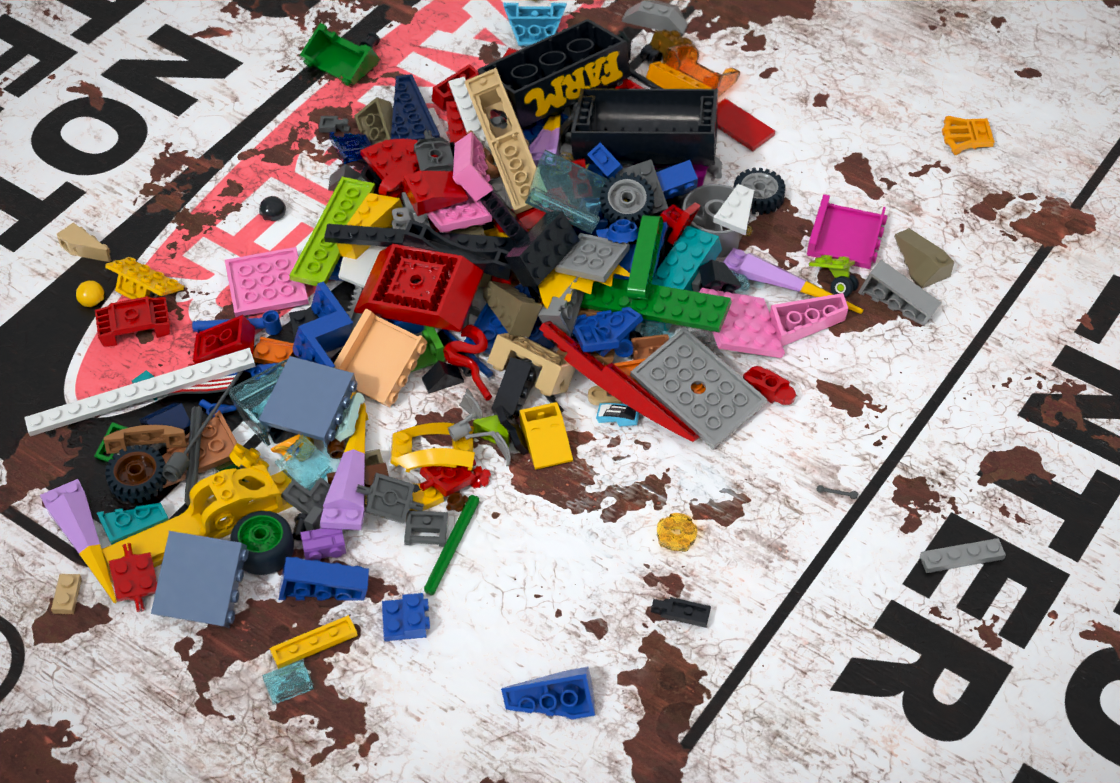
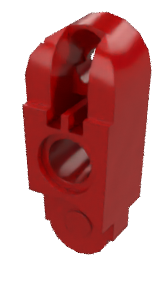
M411 160L408 163L402 161L382 180L379 186V194L400 198L402 192H405L403 176L417 172L419 164Z
M761 366L751 367L744 373L743 379L760 392L768 402L773 404L776 401L782 405L794 403L796 392L793 387L789 386L790 382Z

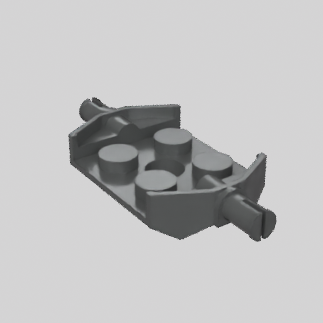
M427 130L424 131L425 139H420L414 145V153H416L420 171H453L454 158L449 141L443 137H432L430 130L428 132Z

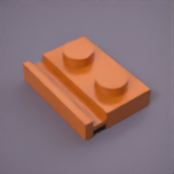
M260 337V342L257 343L253 352L254 362L261 364L279 363L280 368H284L289 356H294L292 349L294 343Z

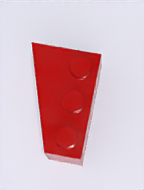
M468 64L432 88L431 101L442 111L446 110V101H455L448 81L465 77L468 80L478 76V71L471 64Z

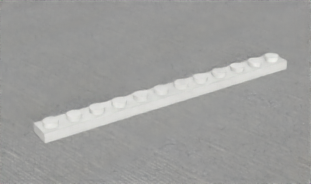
M465 77L448 81L466 133L473 131L482 145L491 152L466 88ZM501 176L491 179L489 181L510 209H513Z
M250 348L27 416L25 417L27 430L31 437L256 367Z

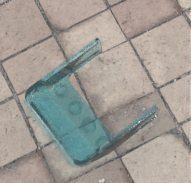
M288 359L232 387L229 391L231 401L244 422L266 446L271 444L266 428L259 421V418Z

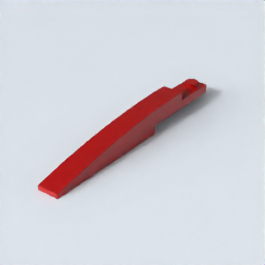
M551 321L541 325L539 330L543 332V336L553 340L558 344L557 347L561 351L568 353L564 360L599 387L666 429L692 442L700 438L679 417L615 364L610 363L604 366L589 352H583L577 342Z

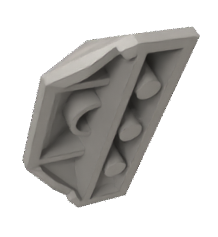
M643 0L627 9L622 18V22L658 31H663V29L668 31L676 30L681 33L680 36L684 35L688 26L677 5L656 0Z

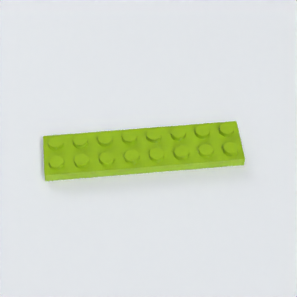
M341 177L289 275L291 281L317 286L318 283L323 281L327 284L341 257L337 243L325 242L324 236L327 224L347 225L368 193L374 192L375 183Z

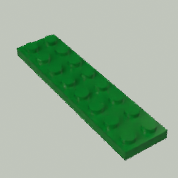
M613 278L612 286L594 281L591 294L584 293L581 308L618 312L622 311V308L630 307L641 314L643 319L720 333L732 301L729 297L651 284L647 300L631 299L627 296L629 280Z

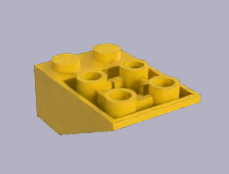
M557 402L519 410L520 427L535 470L573 461L563 417Z

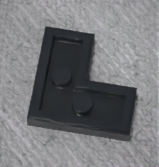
M502 405L496 407L500 424L509 431L514 447L523 455L529 453L519 422Z

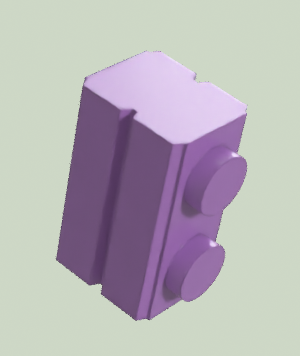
M321 528L300 532L305 560L320 561L322 558H338L342 554H346L342 529Z

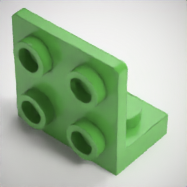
M424 326L421 336L427 341V347L425 352L419 356L413 371L434 365L438 360L445 361L444 346L434 327Z

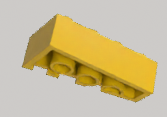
M368 193L347 225L391 228L392 220H394L392 210L403 208L400 198ZM337 243L340 256L357 259L370 247L369 245Z

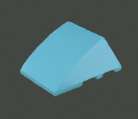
M503 3L518 46H529L556 34L567 3H551V6H519V3Z

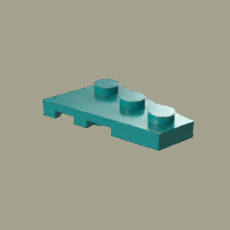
M161 503L136 506L135 509L123 511V508L115 509V512L105 514L104 511L96 512L111 545L169 520Z

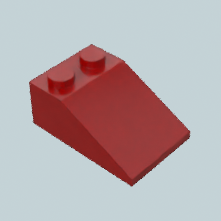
M417 171L403 176L404 191L417 216L468 200L463 187L454 181L453 171Z
M240 315L196 333L193 362H205L250 348L253 356L256 328L244 315Z

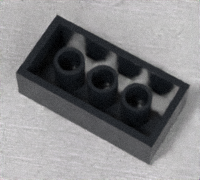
M562 210L547 212L505 256V259L523 287L538 286L580 239Z

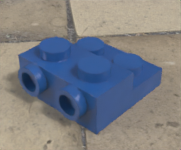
M423 593L404 594L402 599L382 601L384 641L427 638L426 629H430L429 616L425 617V611H429L428 598L424 599Z

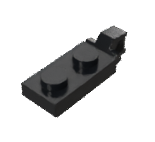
M673 597L664 599V601L653 599L652 613L661 615L665 619L707 628L711 606Z

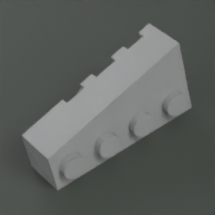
M576 277L573 282H577L579 277ZM570 284L560 298L552 297L548 309L543 305L538 316L542 323L551 321L571 338L585 292L570 288ZM567 293H572L570 302L564 300Z

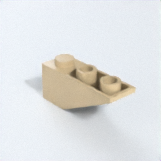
M74 222L56 234L60 247L71 255L105 262L111 261L108 246L101 244L94 235H89L83 227H79Z

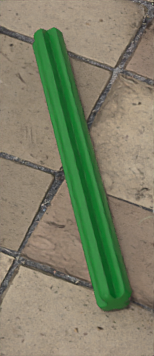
M469 496L424 586L426 594H435L479 504L478 496Z

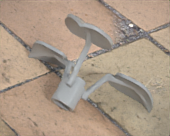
M467 388L459 406L466 410L469 415L462 421L448 427L452 439L457 441L465 437L467 440L473 437L491 435L506 459V467L509 466L511 461L510 451L498 432L490 431L469 434L472 430L468 422L472 419L483 418L479 403Z

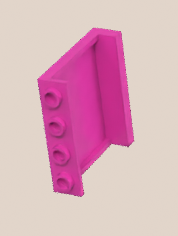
M823 194L808 243L807 256L817 258L821 257V255H831L833 259L849 257V260L855 261V264L852 266L870 269L872 262L876 263L878 252H875V250H879L881 240L878 238H882L885 228L882 225H886L888 215H885L886 207H883L882 214L830 204V195Z

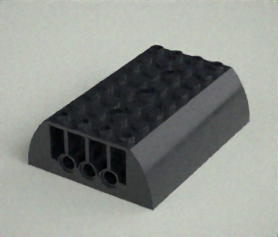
M581 88L571 129L573 160L585 159V165L595 164L587 154L601 143L621 165H636L651 159L654 166L658 164L674 166L688 160L691 161L692 165H715L718 89Z

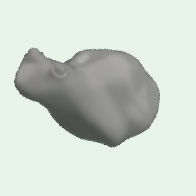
M715 157V165L708 166L707 171L712 173L715 178L720 179L722 178V162L718 157Z

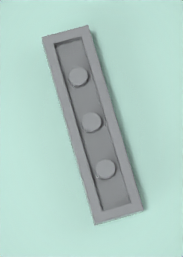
M999 538L920 553V559L926 573L1003 560L1006 556Z

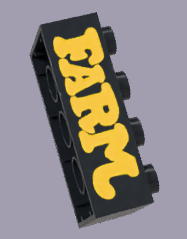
M589 19L478 69L479 75L494 68L497 69L522 130L533 128L537 124L536 121L547 116L562 114L564 108L578 102L581 88L615 89L619 82L631 77L627 42ZM493 109V111L507 120V116L503 111Z

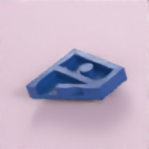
M594 324L574 326V334L583 352L619 348V340L609 339L608 333L600 330Z

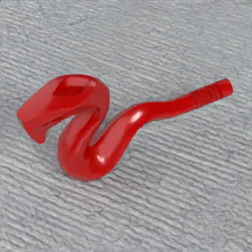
M470 324L463 328L461 337L471 338L476 345L462 341H452L445 345L443 353L448 363L467 367L471 370L474 383L484 399L489 401L492 395L480 378L478 364L473 359L459 354V352L480 354L488 348V342L484 333L479 328Z

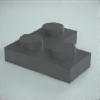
M320 477L311 490L308 491L293 479L281 494V497L301 513L308 515L314 506L322 509L331 485Z

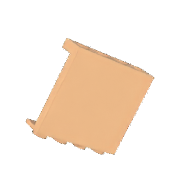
M365 309L334 365L337 369L354 373L358 383L357 392L390 408L397 401L401 388L406 385L410 372L415 369L419 356L425 352L427 341L423 336H416L377 317L372 311Z

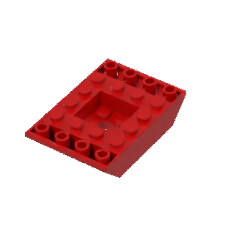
M392 244L379 252L354 312L363 314L365 309H368L377 317L461 332L484 272L464 256ZM416 279L421 280L419 283H412V281H415Z

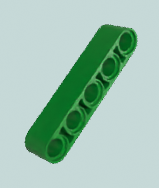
M643 215L641 218L627 287L628 298L645 300L649 298L663 229L662 216Z

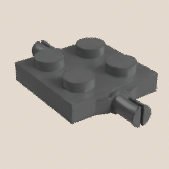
M376 473L370 487L357 485L356 493L367 495L365 513L403 524L410 509L422 511V507H424V504L413 501L412 493L415 484Z

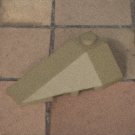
M376 97L354 115L359 131L367 137L366 140L372 145L384 140H391L392 104L389 101Z
M910 228L894 235L898 248L904 256V263L908 266L910 278L922 289L951 277L954 261L943 249Z

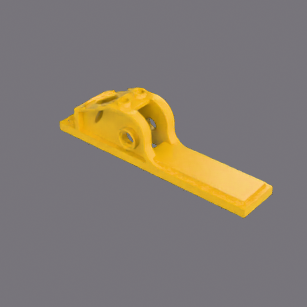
M265 465L252 466V468L223 470L200 480L189 493L190 505L184 513L102 549L111 582L109 560L125 556L122 547L125 543L126 545L131 543L133 554L151 552L155 568L162 565L169 531L221 539L230 535L235 524L249 513L256 511L279 513L293 507L281 497V494L291 483L286 470L270 476Z

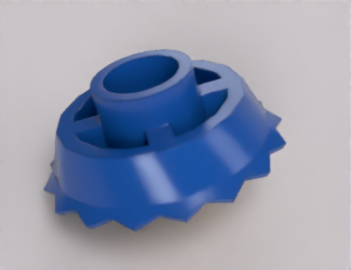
M621 219L610 225L606 238L612 240L613 243L618 242L620 244L624 242L627 244L637 240L639 229L635 223L627 219Z

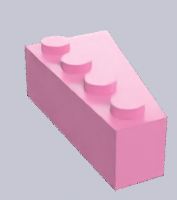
M470 132L455 143L453 179L456 184L461 185L477 202L490 193L493 188L488 183L491 181L490 176L486 175L488 166L484 161L486 158L483 145Z
M841 293L771 305L770 319L776 329L775 333L782 346H785L845 321L848 306L844 294Z

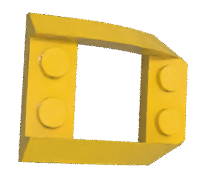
M440 422L413 426L392 434L390 463L396 467L399 464L408 473H410V470L420 467L444 466L456 468L457 465L468 467V470L471 471L475 452H473V438L466 440L463 437L457 441L452 439V449L432 448L412 452V437L427 434L450 435L448 427L455 423ZM470 426L472 431L469 434H473L475 427Z

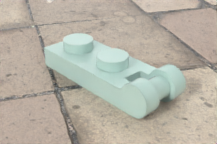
M359 392L350 399L349 407L343 412L342 422L337 426L335 438L340 442L347 437H351L355 432L360 404L365 401L364 396Z

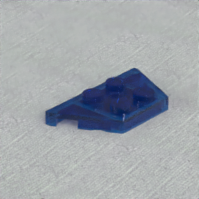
M329 132V139L343 164L362 159L361 150L372 146L365 134L344 133V137L335 136L334 132Z

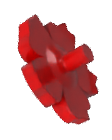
M476 466L473 470L476 481L471 484V487L474 489L480 488L481 485L486 487L490 481V470Z

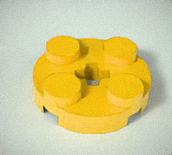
M237 443L229 454L232 462L238 467L241 465L246 468H252V466L265 465L266 469L269 467V464L260 457L261 453L254 448L249 450Z

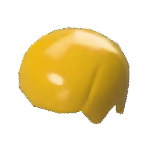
M88 280L78 286L76 298L81 305L93 307L104 300L105 291L98 282Z

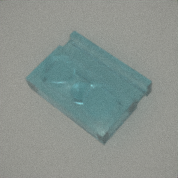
M303 660L262 675L273 705L314 689Z

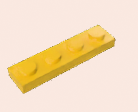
M349 615L269 649L277 668L280 669L356 637L357 631Z

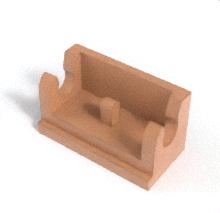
M668 334L631 338L634 346L633 353L631 354L632 360L648 358L669 340Z

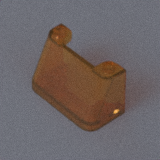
M690 44L667 48L663 60L664 64L712 89H718V97L737 82L741 73L739 70L731 67L725 69L723 74H720L697 63L699 51Z

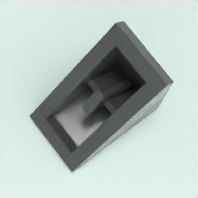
M344 164L330 175L328 191L336 189L341 177L359 180L360 173Z

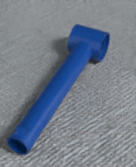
M274 310L265 312L262 318H247L256 329H265L269 335H276L282 330L279 314ZM231 319L193 321V332L199 333Z

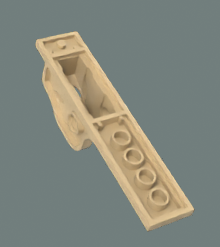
M494 68L464 81L515 214L549 201L529 146L497 69ZM493 109L503 111L506 114V128L502 129L491 124L490 112Z

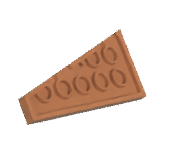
M220 410L215 413V417L209 421L201 433L198 474L231 461L229 454L237 444ZM188 433V434L185 436V437H186L187 446L189 445V434H190V433ZM187 447L168 448L167 453L162 456L165 464L174 452L183 453ZM187 469L182 475V477L177 481L171 482L167 480L166 485H163V488H166L175 483L185 480Z

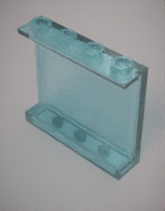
M545 150L538 161L525 203L545 213L562 210L571 225L592 234L600 219L598 214L600 210L601 189L606 181L609 182V179Z

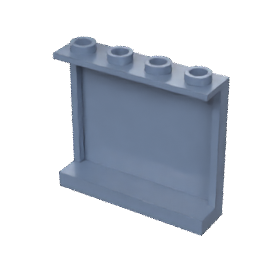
M289 356L259 418L262 430L270 432L271 428L274 427L321 440L324 447L327 448L330 441H333L337 425H340L342 422L344 410L349 407L352 392L354 393L357 389L358 383L354 373Z
M169 531L151 614L230 628V624L235 619L234 605L238 602L240 594L238 590L239 582H242L244 577L243 563L248 558L247 546L240 542Z

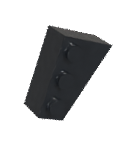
M510 357L491 408L494 415H497L496 407L502 405L516 420L520 416L519 410H523V405L537 378L532 363Z

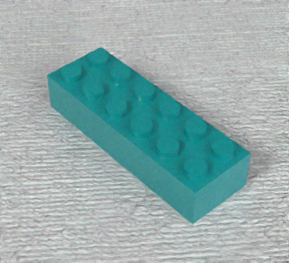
M687 226L654 274L652 284L693 291L692 282L700 272L699 267L710 260H716L722 251L719 236ZM647 319L642 321V323L666 332L673 325Z

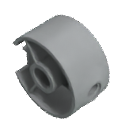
M707 184L692 190L686 196L681 209L684 211L694 202L701 205L690 227L719 236L722 251L717 258L727 257L733 248L738 249L743 234L714 223L713 218L735 188L723 184ZM749 221L747 225L746 235H748L749 232Z

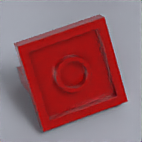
M694 202L683 211L673 204L661 213L660 216H662L663 222H667L668 227L673 228L667 240L671 244L677 242L685 228L691 225L701 205Z

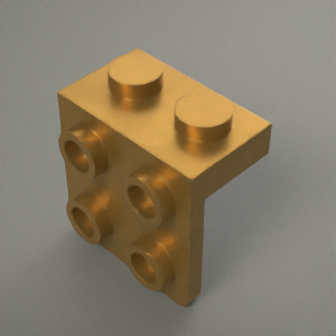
M656 30L650 42V45L655 50L663 53L662 58L671 64H675L681 49L695 50L696 47L692 44V40L680 36L681 33L676 30Z

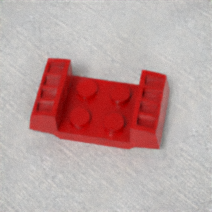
M147 296L110 303L107 307L95 310L98 339L104 347L117 346L116 335L154 328L157 338L170 334L166 297L151 298Z

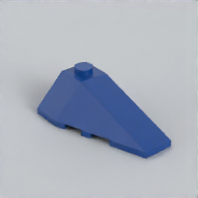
M589 666L566 670L501 688L506 710L543 713L547 716H564L568 719L595 716L594 693Z

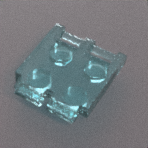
M301 435L299 437L300 440L293 447H289L287 453L280 460L277 459L275 464L291 480L294 479L310 491L318 481L317 476L324 479L327 473H330L333 469L329 465L331 461L304 435ZM303 442L304 444L297 451H295V449ZM289 455H291V457L285 463H283L285 459Z

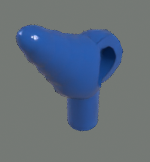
M259 364L244 371L251 373L253 379L260 380L271 371L279 368L280 364Z
M204 399L199 403L201 407L206 409L207 416H209L217 404H211ZM221 404L216 412L220 410L223 415L236 411L237 408L234 405Z

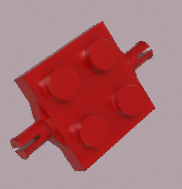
M475 459L473 461V466H476ZM457 465L456 468L428 466L420 469V475L427 480L420 483L421 490L425 491L434 487L445 497L476 481V476L465 466Z
M125 543L122 545L125 556L109 560L117 602L124 600L135 601L136 612H140V607L142 612L145 610L143 599L148 595L155 594L157 588L151 552L133 554L131 543H127V545Z

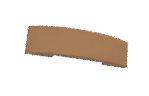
M166 425L130 427L111 433L103 439L107 454L119 453L121 449L127 451V446L166 443L167 448L187 447L184 430Z

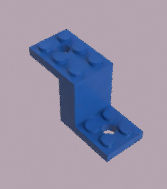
M323 281L317 284L311 304L312 311L319 318L298 326L292 349L295 356L299 357V359L335 368V365L326 353L345 345L349 338L353 321Z

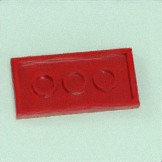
M724 98L718 103L717 128L751 151L756 150L775 135L776 130L728 99Z

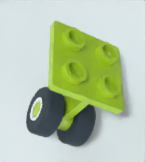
M821 255V257H817L809 262V266L829 268L835 277L831 283L832 294L843 293L846 298L853 291L857 290L859 286L858 279L854 275L849 274L850 266L854 265L855 261L849 260V257L833 259L831 255Z

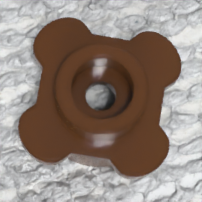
M460 493L451 494L447 499L448 505L446 509L448 511L455 510L456 512H461L468 501V497L466 495L462 496Z

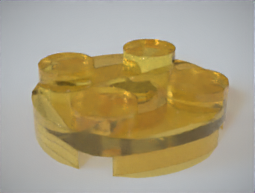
M672 513L669 517L660 519L657 524L656 535L658 543L661 547L672 551L686 552L696 541L697 526L696 524L694 525L689 516L682 513ZM675 529H679L681 534L676 535L672 533V530L675 532Z

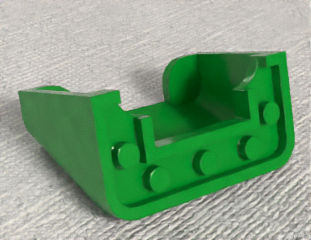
M319 23L300 53V57L304 60L303 63L308 67L314 66L340 79L348 87L350 85L354 86L376 67L380 61V58L371 47L367 45L358 46L339 37L336 32H329L327 26Z

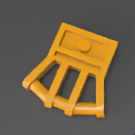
M946 116L944 118L942 135L945 136L944 142L950 146L954 155H958L961 151L969 148L976 150V147H993L994 139L988 118L963 119L953 116Z

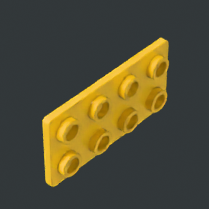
M131 257L114 260L113 262L106 263L105 268L118 274L115 291L130 299L150 297L151 291L159 296H164L184 290V285L178 283L177 280L170 279L164 276L162 272L150 269V266L140 264Z

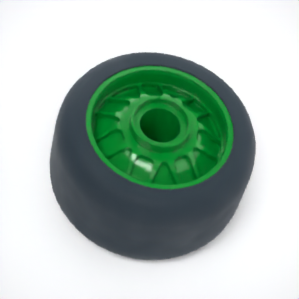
M256 511L245 515L235 524L230 535V541L240 542L247 546L248 558L244 561L242 569L251 574L267 575L279 571L284 567L286 557L291 558L294 552L291 527L286 519L275 512Z

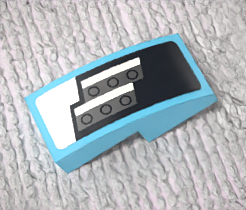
M600 403L596 419L598 423L617 422L619 427L637 425L640 413L626 404Z

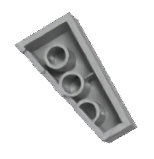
M880 260L870 272L858 291L861 295L867 294L871 296V300L877 303L881 301L887 304L888 308L893 311H901L903 316L923 326L941 304L935 297L931 296L883 260Z

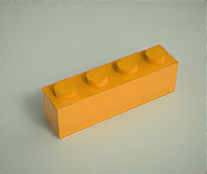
M660 61L650 64L646 76L647 79L664 89H712Z

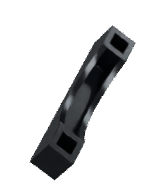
M414 220L409 221L405 230L403 246L464 256L482 269L484 273L507 281L510 279L513 270L505 259L509 251L500 248L476 249L463 246L441 236L428 225Z

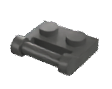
M408 511L404 545H411V543L436 544L439 547H444L446 544L448 512ZM412 532L440 533V534H439V537H437V536H415V535H412Z

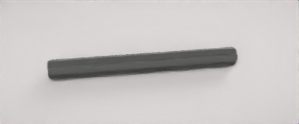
M194 406L191 409L189 443L202 426L203 411L200 406ZM201 434L188 452L190 465L186 473L184 498L185 504L188 506L190 505L189 493L193 486L198 483Z

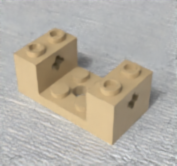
M509 333L497 335L487 363L493 365L495 370L503 371L506 370L510 357L519 360L527 358L532 360L534 365L542 367L535 387L546 396L567 392L576 368L564 360L565 357L526 337L509 335Z

